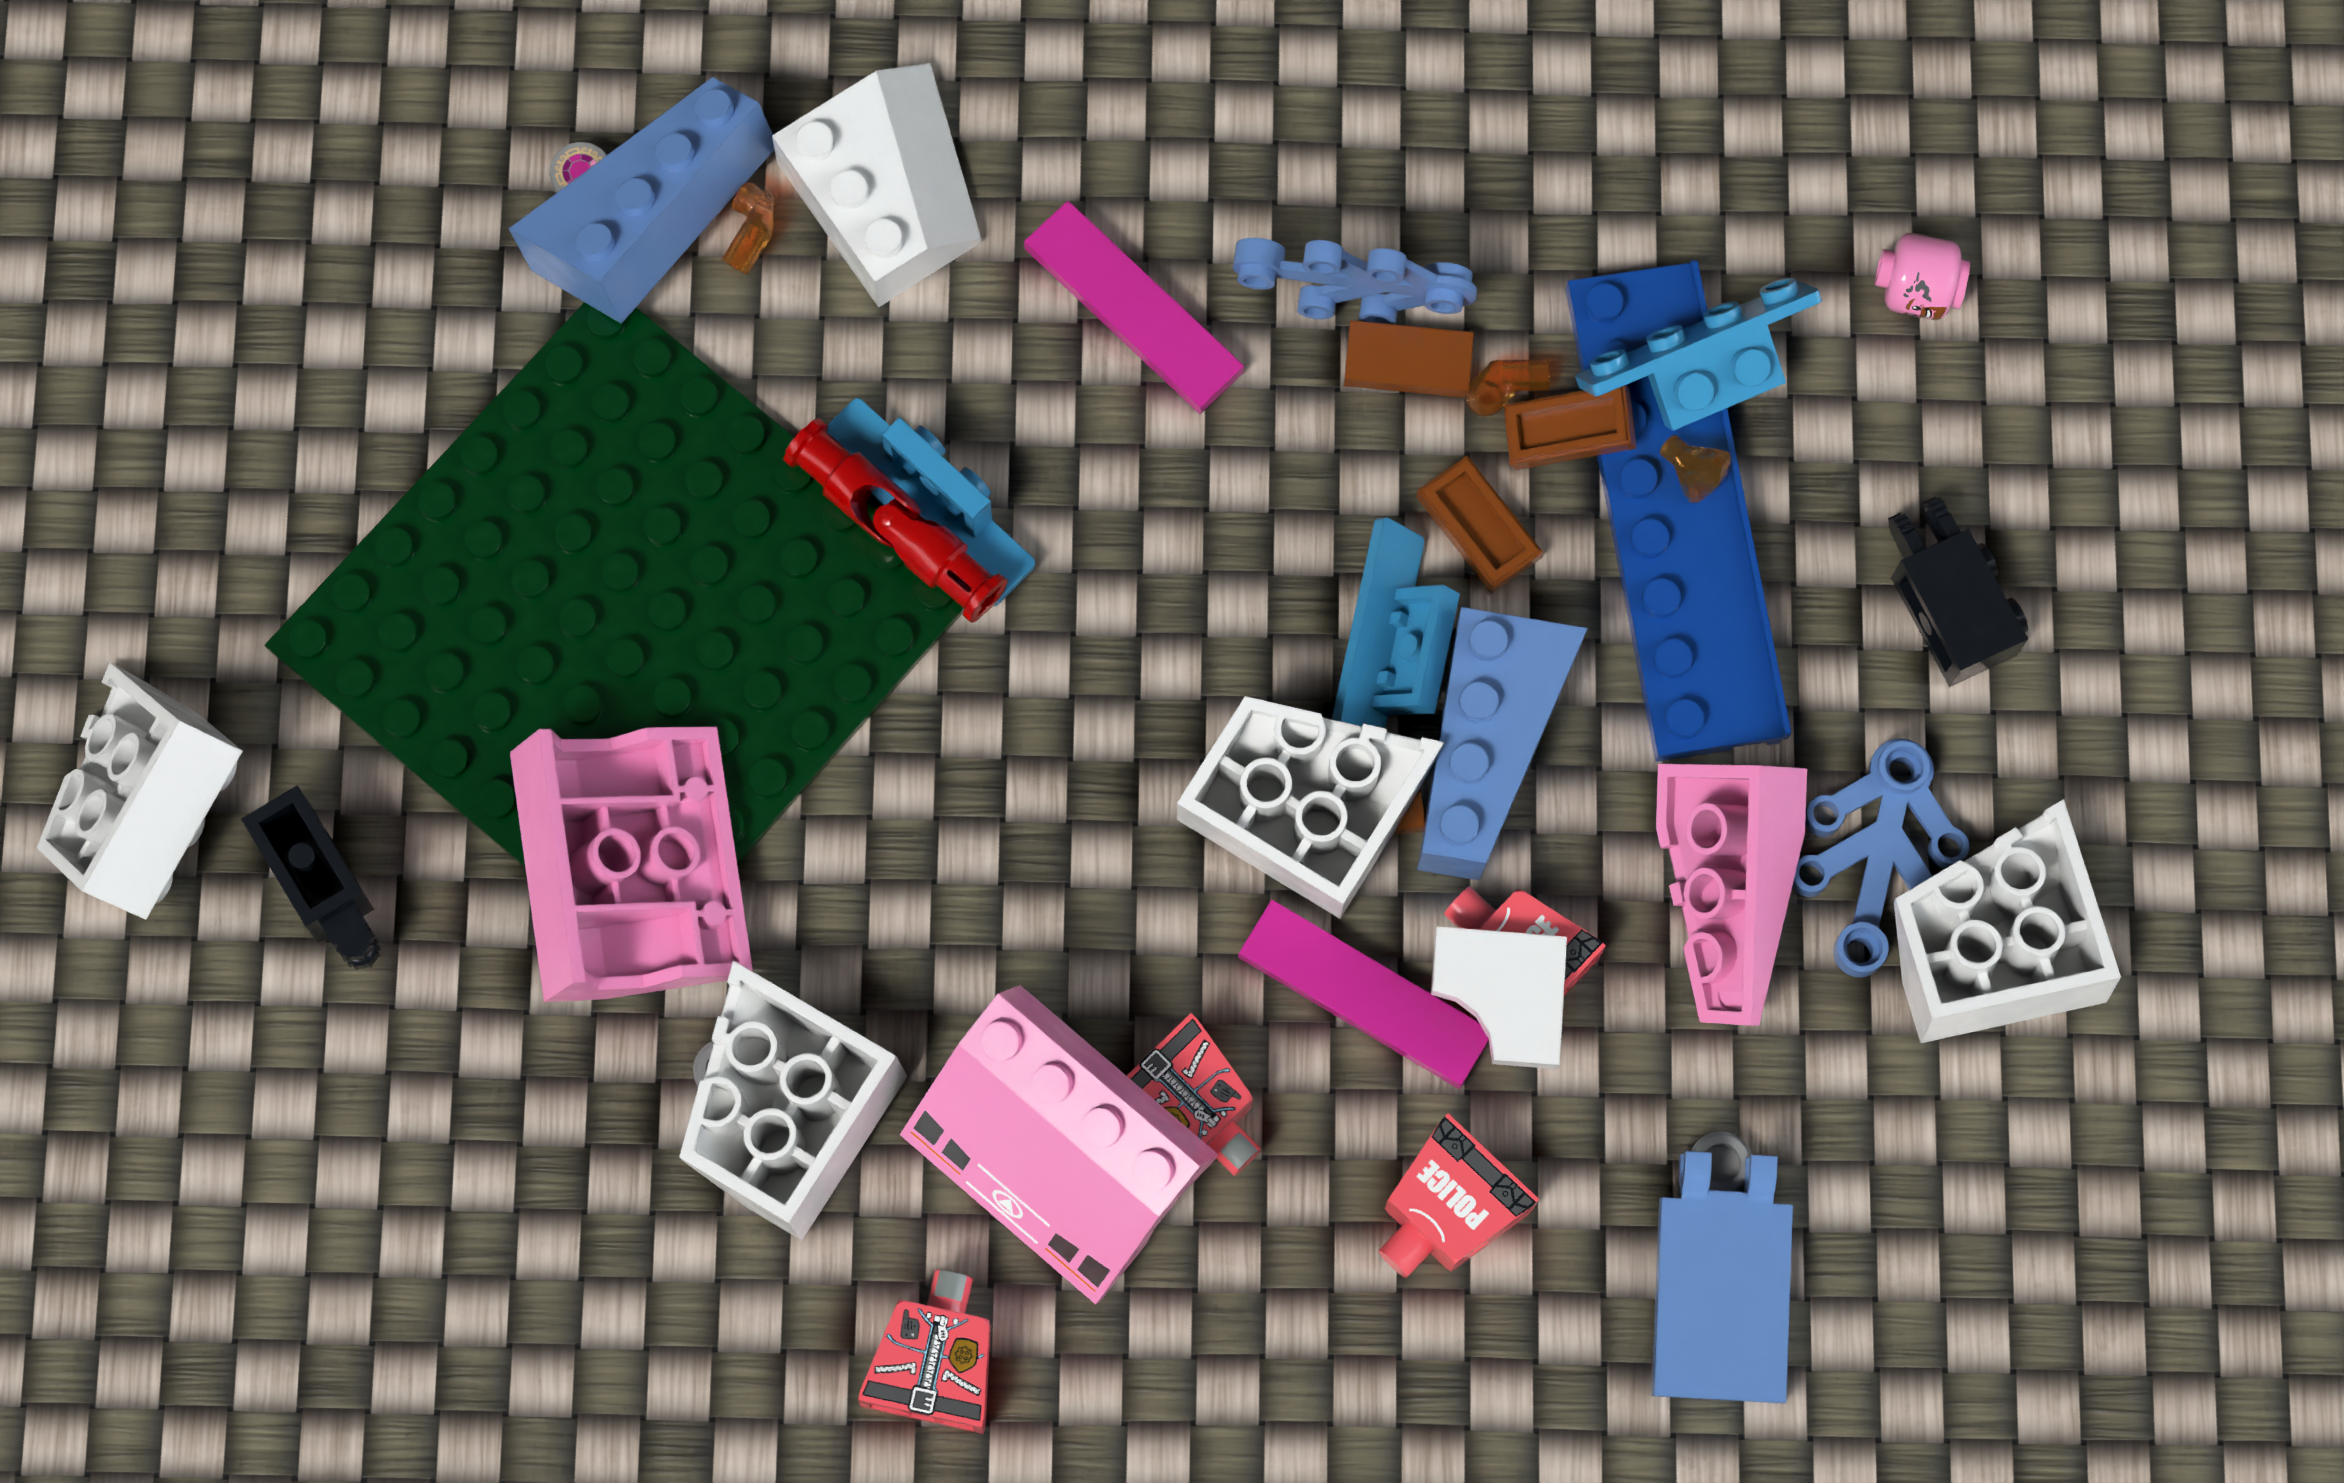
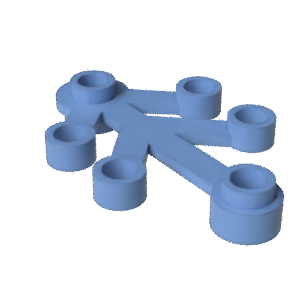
M1245 238L1236 243L1233 270L1238 274L1237 281L1242 286L1259 290L1271 289L1275 286L1277 278L1327 284L1322 286L1309 285L1300 288L1297 312L1311 319H1330L1334 316L1336 303L1361 298L1359 321L1394 325L1396 324L1397 311L1425 305L1428 310L1436 313L1456 314L1462 311L1463 306L1470 305L1476 301L1477 287L1472 283L1473 273L1468 268L1458 264L1437 262L1421 267L1406 259V255L1402 252L1386 248L1371 250L1366 263L1345 252L1339 244L1326 240L1307 242L1303 263L1284 261L1285 247L1269 239Z
M1893 739L1885 742L1873 754L1869 763L1868 775L1832 796L1820 795L1815 797L1806 808V828L1816 836L1828 837L1838 831L1846 815L1881 798L1875 823L1818 856L1806 855L1801 857L1798 861L1792 886L1799 895L1805 897L1817 896L1824 891L1832 877L1867 858L1853 922L1840 933L1833 948L1834 959L1838 967L1853 977L1872 975L1887 958L1889 951L1888 940L1879 929L1893 865L1909 890L1932 877V874L1902 829L1907 805L1931 838L1928 844V855L1936 866L1946 869L1960 860L1963 861L1970 849L1966 834L1952 826L1928 788L1934 774L1930 755L1921 745L1912 740ZM1893 763L1905 764L1911 772L1910 780L1905 782L1895 780L1890 774V765ZM1819 806L1830 808L1835 815V822L1828 826L1819 824L1814 818L1813 810ZM1943 838L1954 840L1959 847V855L1953 858L1944 856L1939 851L1938 841ZM1804 866L1816 868L1821 875V883L1815 886L1805 884L1799 876L1800 868ZM1854 942L1864 944L1869 950V960L1864 963L1853 961L1848 955V945Z

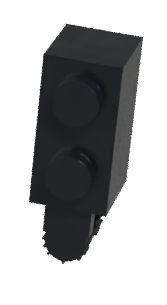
M1933 497L1923 502V512L1926 522L1931 527L1938 541L1937 544L1926 548L1912 521L1905 513L1901 514L1900 512L1888 518L1890 534L1903 557L1891 579L1948 686L1951 687L2016 657L2028 640L2025 634L2028 631V624L2017 601L2013 598L2006 599L1996 580V577H1998L1997 564L1988 547L1983 543L1977 545L1969 529L1960 532L1944 501L1940 497Z
M298 785L241 818L305 927L316 941L320 943L329 938L332 945L337 949L338 954L341 955L345 963L348 962L350 968L354 967L356 970L367 967L372 968L377 958L381 957L379 954L381 948L378 945V940L374 939L375 935L363 916L375 909Z

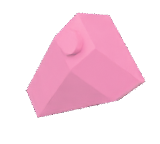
M1658 764L1656 830L1660 848L1669 849L1676 883L1669 885L1673 906H1682L1689 937L1683 950L1700 1022L1749 1026L1760 1025L1805 835L1807 768L1761 765Z

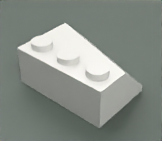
M930 63L877 70L772 135L778 166L878 308L982 243Z
M109 662L101 683L112 689L101 717L88 715L80 736L86 739L85 758L80 769H75L64 777L37 849L82 892L146 920L155 903L160 902L167 895L172 884L173 872L186 849L192 846L202 834L205 816L218 793L227 788L233 780L237 769V760L242 750L194 710L123 668Z
M1245 696L1177 802V820L1341 919L1411 806L1444 742L1424 737L1419 740L1387 732L1385 728L1363 724V726L1324 718L1320 713Z
M2064 799L2047 808L2043 815L2018 830L2015 827L1998 837L1994 844L1965 861L1960 860L1900 895L1894 901L1902 984L1920 1043L2106 1003L2121 978Z
M733 960L727 981L729 989L721 1017H717L712 1036L713 1048L704 1080H701L699 1083L679 1157L683 1162L745 1207L802 1241L908 1076L896 1055Z

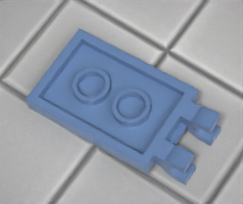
M1685 1151L1684 1154L1679 1155V1198L1662 1197L1659 1199L1651 1396L1786 1403L1793 1205L1773 1204L1778 1156L1750 1155V1158H1745L1744 1192L1709 1190L1712 1153Z

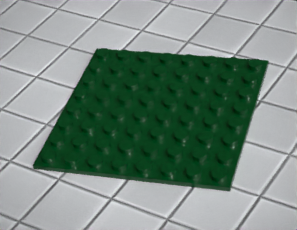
M584 302L264 646L524 868L525 861L510 752L537 730L551 729L561 739H606L651 727H717L738 865L962 615L964 608L939 586L930 588L905 566L894 548L880 544L822 494L824 487L800 466L792 468L783 461L785 451L794 436L644 313L635 308L623 323L620 324ZM868 499L867 511L873 521V515L879 506Z

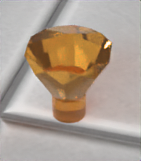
M1677 435L1668 438L1660 450V455L1674 465L1682 491L1690 503L1700 502L1711 495L1727 476L1731 465L1729 452L1713 448L1689 446Z

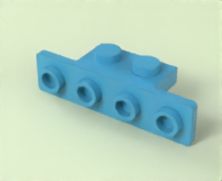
M1784 278L1771 282L1759 290L1760 297L1741 305H1739V302L1719 304L1703 313L1704 320L1684 329L1680 325L1665 327L1648 335L1646 338L1648 344L1627 353L1624 349L1612 350L1594 357L1589 362L1591 368L1575 375L1578 387L1593 396H1600L1648 376L1664 425L1674 431L1785 384L1786 380L1768 325L1821 303L1822 298L1819 289L1801 281L1796 282L1795 278Z
M855 398L828 424L827 433L851 454L860 452L913 498L922 511L920 515L924 519L946 526L968 545L967 554L992 575L1000 573L1008 580L1005 591L993 607L999 605L1034 570V558L992 520L991 501L988 499L991 491L988 486L969 468L964 467L959 472L943 457L946 453L943 445L925 427L919 425L913 430L900 417L890 426L860 398ZM878 487L871 493V496L882 506L894 499L883 488Z
M1388 517L1377 518L1374 521L1332 715L1333 720L1359 726L1368 724L1381 728L1386 727L1388 716L1435 714L1460 593L1445 585L1415 587L1424 547V538Z

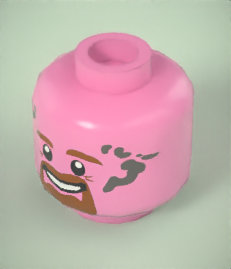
M1906 233L1898 240L1894 251L1882 249L1874 285L1885 288V302L1889 310L1930 320H1940L1949 312L1950 308L1960 309L1967 287L1970 261L1961 259L1960 247L1953 241L1916 233Z

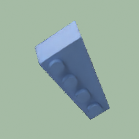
M712 77L511 226L509 231L532 272L622 324L774 151L772 131L759 102Z
M1461 607L1455 628L1438 741L1444 742V745L1433 766L1417 870L1480 881L1580 650L1587 628Z

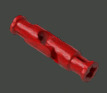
M820 418L814 419L801 429L787 447L783 461L792 468L800 466L824 487L822 494L880 544L894 548L905 566L930 588L939 586L964 608L963 616L971 623L976 622L993 607L1005 591L1008 580L1000 573L996 575L989 573L967 554L968 545L946 526L924 519L920 515L922 512L913 498L860 452L851 454L827 433L828 425ZM878 487L883 488L894 499L888 504L880 506L875 511L872 521L867 511V502L872 491Z

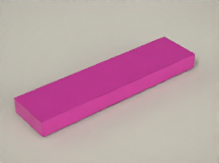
M1068 200L1024 241V249L1199 414L1207 409L1244 373V365Z
M1274 900L1270 901L1238 953L1239 959L1459 1090L1489 1041L1480 1023Z

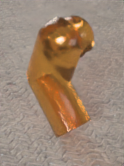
M753 182L744 183L732 201L733 209L738 213H742L747 218L721 258L724 262L745 275L749 274L772 237L776 210V199L768 188L762 191Z
M1549 360L1491 361L1469 385V392H1466L1465 395L1469 409L1479 416H1492L1499 412L1517 391H1549Z

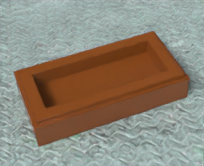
M1350 320L1344 386L1468 398L1474 332Z
M1627 385L1600 396H1593L1583 390L1504 405L1510 466L1515 470L1637 449L1631 393Z
M1468 455L1417 490L1416 498L1491 594L1542 558L1543 551Z

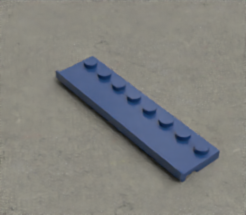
M1690 260V263L1569 280L1565 288L1581 372L1591 368L1590 360L1602 353L1617 349H1624L1626 353L1648 344L1647 336L1657 330L1675 325H1680L1684 329L1703 321V313L1707 311L1697 260ZM1648 376L1627 384L1631 393L1637 449L1598 455L1597 458L1655 762L1730 751L1733 747L1766 742L1767 745L1778 744L1781 740L1789 738L1791 728L1727 408L1673 431L1665 427Z

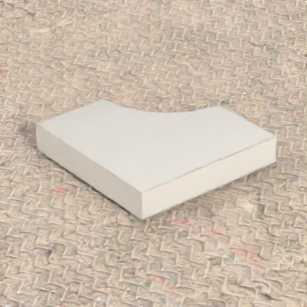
M1437 926L1434 941L1431 995L1455 1001L1477 1018L1489 1039L1492 1064L1558 1069L1561 1052L1567 937Z

